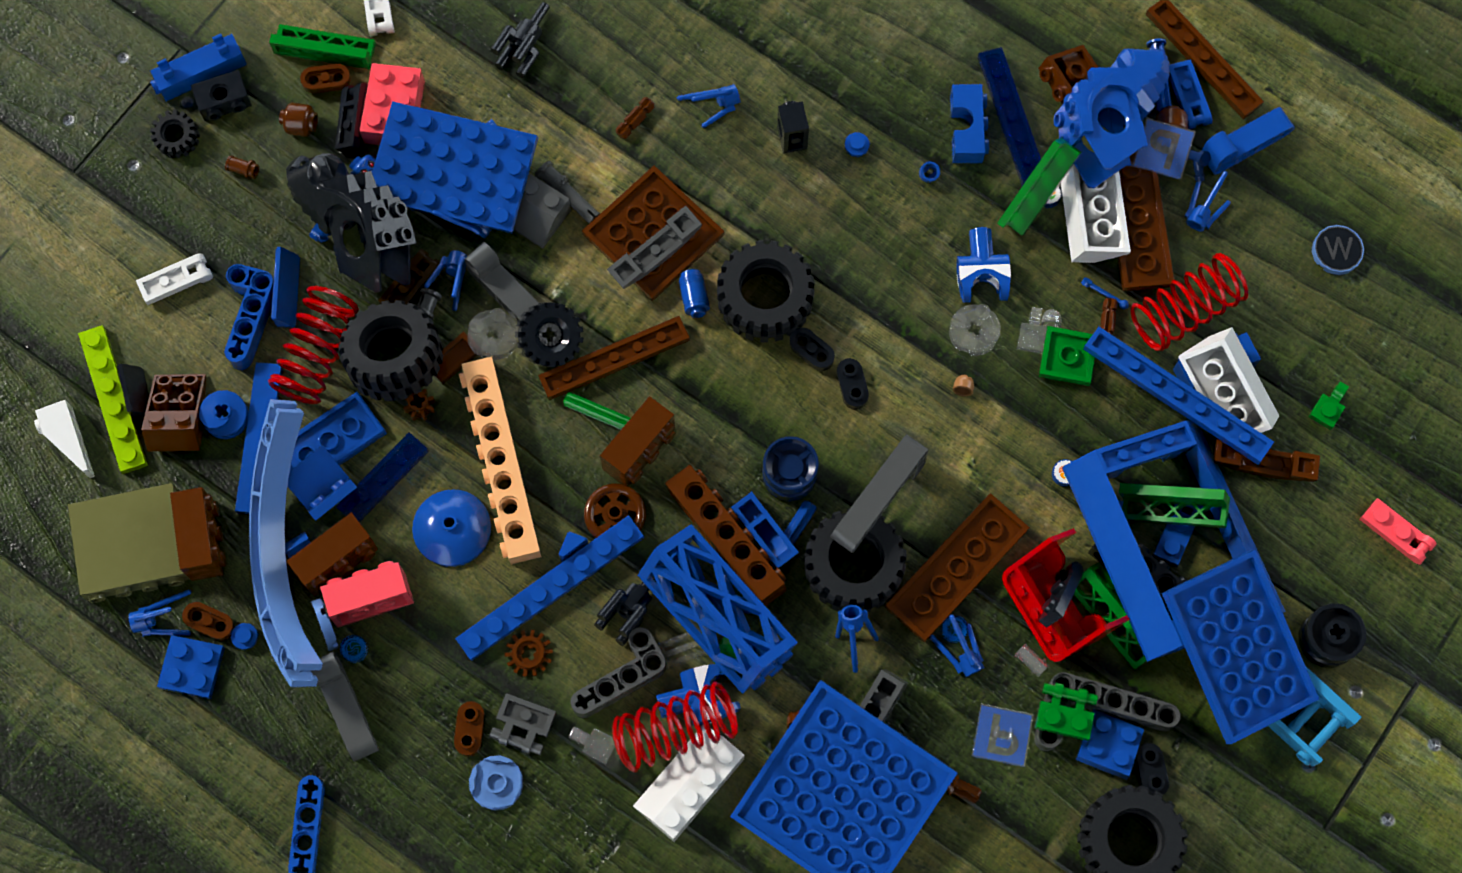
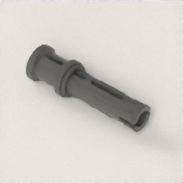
M551 161L545 162L536 171L535 177L568 197L571 207L588 224L600 215L568 184V177L561 175L553 167Z

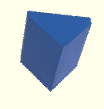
M306 532L285 543V553L289 558L311 543Z

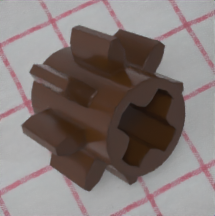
M425 388L422 392L416 395L412 393L408 398L404 399L408 405L403 409L405 413L412 412L411 418L413 421L417 417L423 418L426 421V416L429 413H435L434 408L430 406V404L435 402L433 396L427 398L428 392ZM418 401L422 402L421 408H417L416 403Z

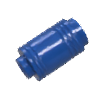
M697 269L686 270L680 274L679 278L685 314L690 315L692 318H700L705 316L706 312L710 310L704 276Z

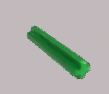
M571 392L566 394L563 401L565 407L620 430L631 419L628 416Z

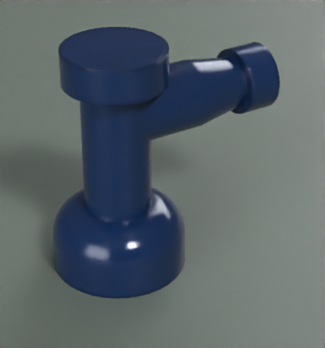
M1177 144L1174 146L1172 151L1173 157L1176 151ZM1190 146L1185 161L1188 159L1193 160L1195 181H1204V166L1210 161V153L1204 150L1200 152L1191 150Z

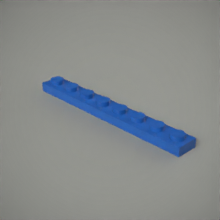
M1101 327L1096 329L1085 344L1083 350L1255 464L1259 465L1274 444V441Z
M628 515L455 639L468 658L473 661L644 539V535Z

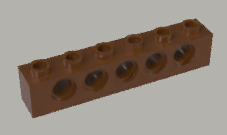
M691 465L687 466L665 482L668 492L712 548L766 607L787 591L784 583L787 579L779 568L773 569L768 562L771 559L762 547L760 549L755 547L752 543L755 539L747 528L742 530L736 523L739 519L731 508L728 510L724 508L721 504L724 500L715 488L710 490L705 484L708 480L700 469L695 471ZM694 492L703 493L702 497L698 500L690 498ZM710 511L719 513L715 519L709 520L705 518ZM725 531L734 532L733 537L730 539H722L721 535ZM746 550L750 552L746 559L737 558V554L740 551ZM758 570L765 571L766 575L762 579L757 580L752 577L754 572Z

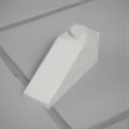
M66 400L35 410L38 419L34 422L38 433L48 438L89 478L95 477L73 407Z

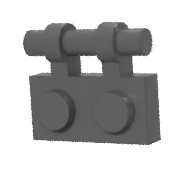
M506 693L496 717L497 720L504 722L505 726L503 730L493 727L490 737L499 740V744L505 746L510 744L521 748V752L527 754L532 752L541 755L544 745L535 742L536 736L548 737L557 712ZM514 726L528 731L526 738L512 734Z

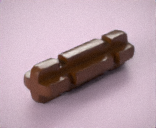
M644 97L639 102L640 105L636 106L624 119L625 122L620 123L616 128V134L622 139H627L631 134V130H635L645 119L646 113L649 114L654 109V102L648 97Z
M1105 298L1100 327L1112 335L1115 330L1118 301L1113 298Z

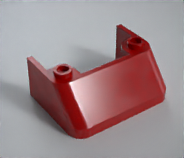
M1074 528L1049 537L1008 567L1002 576L1006 590L1045 655L1054 662H1059L1104 638L1130 620L1126 615L1107 624L1098 614H1090L1083 618L1071 599L1062 618L1047 628L1039 622L1043 613L1042 606L1052 594L1050 589L1056 583L1055 575L1065 566V555L1059 545L1076 534Z

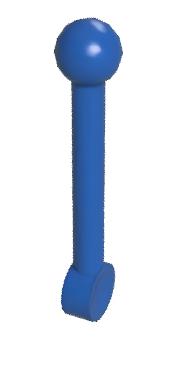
M1083 278L1081 282L1083 286L1090 287L1107 298L1116 299L1119 307L1123 310L1129 307L1127 300H1120L1093 284L1089 278Z

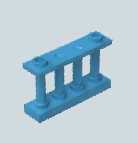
M1306 667L1319 700L1305 706L1288 726L1281 720L1268 726L1297 752L1296 756L1305 765L1310 764L1314 767L1323 760L1316 752L1340 726H1345L1347 729L1352 727L1360 720L1361 716ZM1324 707L1332 714V719L1307 745L1296 733L1319 708Z

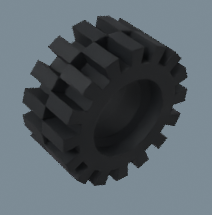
M169 110L165 111V117L161 114L157 117L160 121H153L152 124L155 128H150V132L152 133L151 140L162 154H166L171 158L173 155L176 158H181L180 154L187 156L189 155L187 152L189 149L192 152L196 149L193 145H198L199 140L197 137H200L197 125L189 115L187 116L183 111L179 113L178 110H173V114ZM175 126L183 128L184 135L179 141L169 142L166 135L169 129Z

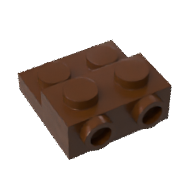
M1081 45L1046 57L1038 69L1040 70L1041 80L1048 82L1052 88L1054 100L1063 104V99L1068 93H1072V88L1076 83L1081 80H1088V70L1099 67L1085 46Z

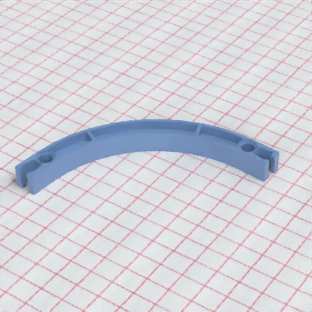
M270 399L257 448L251 487L249 548L252 584L258 616L266 642L290 687H316L318 678L312 674L311 670H321L323 663L308 641L299 622L291 595L285 554V506L288 477L304 413L301 409L297 408L295 401Z

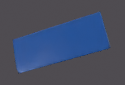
M282 247L276 248L271 318L277 327H295L300 257Z

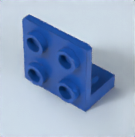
M323 446L319 447L289 472L287 485L315 521L357 488Z

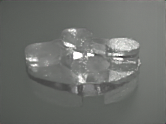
M967 305L960 308L952 316L949 337L952 344L958 350H963L973 356L983 355L991 351L998 341L1001 330L1000 322L996 314L987 305ZM971 325L981 328L979 335H975L974 332L969 333L968 330L971 328Z
M500 308L486 310L477 314L470 321L467 341L472 351L478 356H492L493 360L503 359L509 356L516 347L518 337H515V332H518V326H516L517 324L514 319L506 314L504 310ZM489 331L498 332V339H494V337L488 338Z

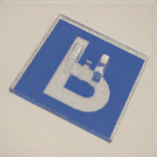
M1147 118L1144 130L1148 146L1142 147L1136 152L1132 166L1181 180L1196 131Z
M981 703L972 757L1025 767L1034 714Z

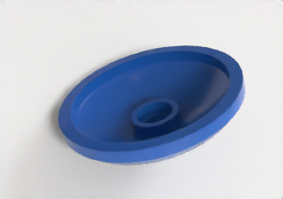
M444 490L427 498L418 508L413 520V538L419 551L431 562L446 567L461 566L473 561L486 548L491 535V519L484 504L474 495L462 490ZM453 520L454 525L452 527H446V521Z

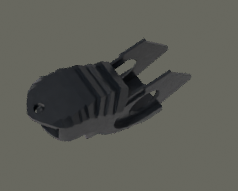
M323 153L311 159L302 155L296 157L286 168L287 186L294 197L293 200L302 207V212L309 215L311 220L317 223L319 229L325 234H332L333 248L340 274L344 273L373 292L381 291V273L403 286L410 285V245L415 244L416 240L407 215V206L400 200L399 196L393 197L388 185L377 187L372 171L355 175L349 174L344 162L333 154ZM356 224L361 243H363L365 249L364 253L359 257L353 256L348 252L343 240V231L350 230Z

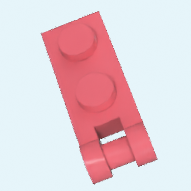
M1378 498L1359 519L1411 561L1419 565L1426 559L1425 554L1428 551H1432L1437 544L1433 538L1424 535ZM1412 540L1419 544L1417 548L1409 545Z

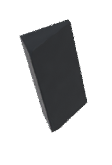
M118 364L117 368L127 412L134 419L142 418L145 416L149 399L144 370L138 366Z

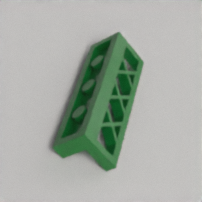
M279 24L277 34H271L269 40L274 54L370 69L376 44L374 39ZM284 33L295 34L297 38L284 36ZM315 37L318 38L321 42L308 39ZM335 41H339V42H342L344 45H338V44H332V43H334ZM359 45H363V46H368V49H362V48H356V47L359 46Z
M1063 138L1054 140L997 224L1002 228L1009 226L1020 235H1025L1082 152Z
M1120 483L1119 494L1123 498L1122 510L1127 521L1226 528L1230 497L1223 489ZM1130 502H1142L1146 507L1137 515L1129 514ZM1160 503L1167 504L1172 509L1164 516H1156L1152 511ZM1186 505H1192L1198 511L1190 518H1182L1178 513ZM1212 507H1222L1220 520H1209L1204 513Z
M1100 562L1088 568L1084 572L1079 584L1087 579L1093 587L1092 595L1084 594L1079 586H1077L1074 593L1090 614L1100 615L1106 623L1107 621L1110 623L1126 616L1107 570ZM1098 601L1105 602L1109 606V616L1099 613L1097 610ZM1127 621L1123 624L1126 628V637L1118 636L1115 631L1107 636L1135 670L1147 660L1145 656L1137 660L1131 653V643L1140 644L1130 622Z

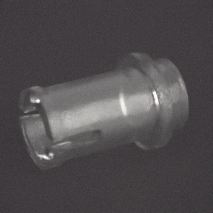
M1026 643L1014 655L1032 671V675L1036 674L1039 677L1049 667L1046 663L1047 659L1040 658Z

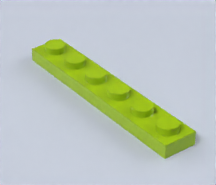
M101 325L78 333L120 472L126 474L148 466L134 419L126 409L117 364L105 327Z

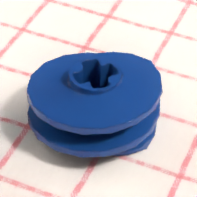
M228 390L216 391L209 394L202 401L199 408L200 421L209 434L215 438L224 440L235 438L247 426L248 407L236 393ZM223 412L229 413L225 418L221 416Z

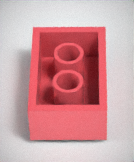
M372 63L360 126V134L364 144L380 145L392 101L421 107L425 84L421 68Z
M393 561L381 563L377 569L371 571L367 569L356 571L352 574V577L343 580L342 578L331 579L326 582L327 585L320 587L328 616L338 628L414 603L406 574L400 564Z

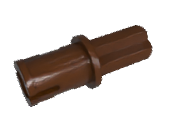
M957 775L947 788L948 794L951 795L953 793L971 803H976L982 790L959 779L960 776Z

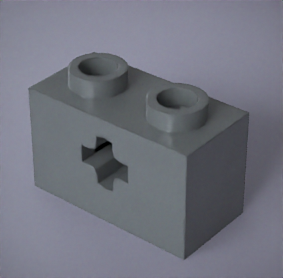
M882 669L860 706L885 723L907 687L908 682L887 669Z

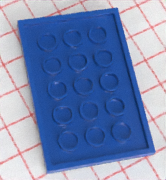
M392 101L372 174L377 187L388 185L393 197L399 196L400 200L406 204L407 209L433 215L432 211L436 210L468 224L512 234L537 146L538 136Z
M1256 550L1248 551L1162 593L1226 744H1233L1319 700Z

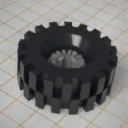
M543 302L529 307L527 312H523L521 315L523 317L522 320L518 321L516 325L519 329L518 332H515V337H518L519 341L516 343L517 347L522 349L521 354L527 357L528 361L540 366L555 367L565 365L566 361H571L575 358L573 356L574 353H579L581 349L578 347L579 343H583V337H580V332L584 331L583 326H579V317L574 316V311L571 308H566V305L559 303ZM548 327L550 331L555 333L550 338V342H548L547 338L542 337V333L546 332Z

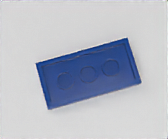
M355 392L299 430L290 471L321 446L327 450L340 466L387 434L358 392Z

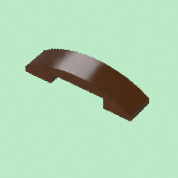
M1217 438L1214 463L1258 476L1316 482L1318 480L1320 455L1299 451L1286 453L1269 449L1262 461L1257 465Z

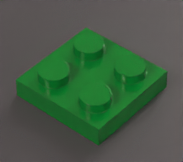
M1047 326L1038 377L1089 386L1095 357L1083 350L1093 334Z

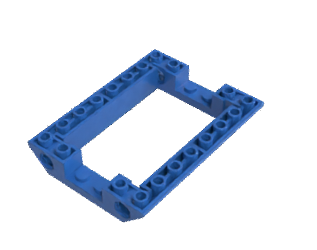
M1187 420L1096 449L1062 467L1125 613L1130 619L1129 622L1147 662L1185 649V646L1174 621H1171L1109 479L1118 477L1126 469L1159 458L1164 462L1188 451L1185 455L1200 488L1223 489L1230 497L1226 528H1219L1232 558L1234 559L1248 551L1256 550L1282 613L1286 612L1218 464L1214 463V455L1201 427ZM1222 507L1210 508L1215 520H1220Z

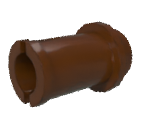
M231 155L225 163L226 171L244 175L249 180L251 178L255 179L259 174L260 167L254 160L246 161Z

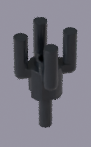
M542 2L532 18L521 20L516 29L512 25L505 26L490 49L493 54L499 55L509 40L508 45L495 63L497 69L503 70L511 57L514 62L520 63L524 56L527 55L516 71L517 76L520 78L526 76L539 56V50L534 45L542 34V30L538 25L550 9L547 3Z
M632 582L626 591L618 589L597 614L599 619L595 622V627L603 631L615 614L618 613L627 620L619 629L620 634L616 638V642L624 646L628 642L629 634L632 630L638 628L644 621L643 616L647 612L646 607L652 600V596L648 592L650 589L644 582L641 584Z

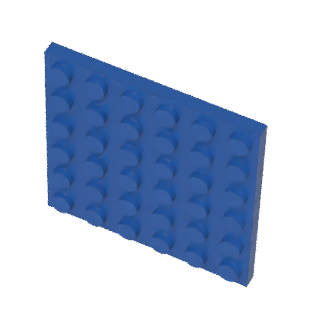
M820 680L730 817L811 873H892L958 772Z

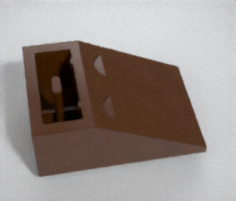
M206 374L154 375L141 428L147 451H200L204 425L199 418V408L205 399Z

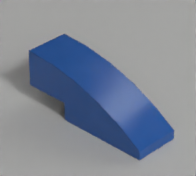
M752 491L731 507L777 568L782 567L799 553Z

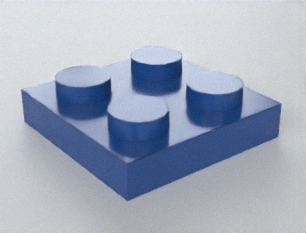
M171 635L157 687L159 689L211 699L225 647L223 645Z
M1093 709L1094 719L1090 740H1082L1076 760L1127 780L1130 776L1144 729Z

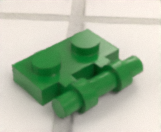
M1044 683L1042 693L1052 695L1051 703L1040 701L1035 729L1081 740H1090L1094 713L1084 711L1085 703L1096 706L1098 695L1088 693V690L1081 688L1079 690L1065 688L1063 684L1055 683V685ZM1061 698L1076 701L1075 708L1060 705Z

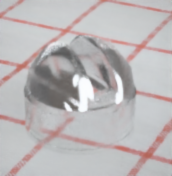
M1054 309L1045 311L1041 318V327L1045 330L1047 326L1061 328V314Z

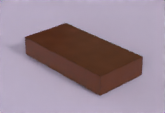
M464 331L443 348V362L439 365L440 370L435 377L443 385L462 369L463 363L470 362L481 353L480 348Z

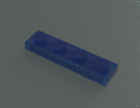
M408 432L336 508L344 516L352 512L360 523L429 452L428 448Z

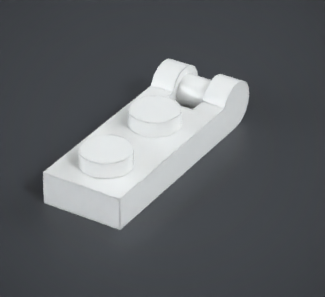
M364 0L370 37L377 36V33L387 32V34L394 33L389 0ZM384 17V22L375 23V18Z
M195 254L136 280L145 303L150 305L193 285L210 281L213 278V274L205 265L207 261L204 254ZM196 268L197 272L190 274L189 269Z

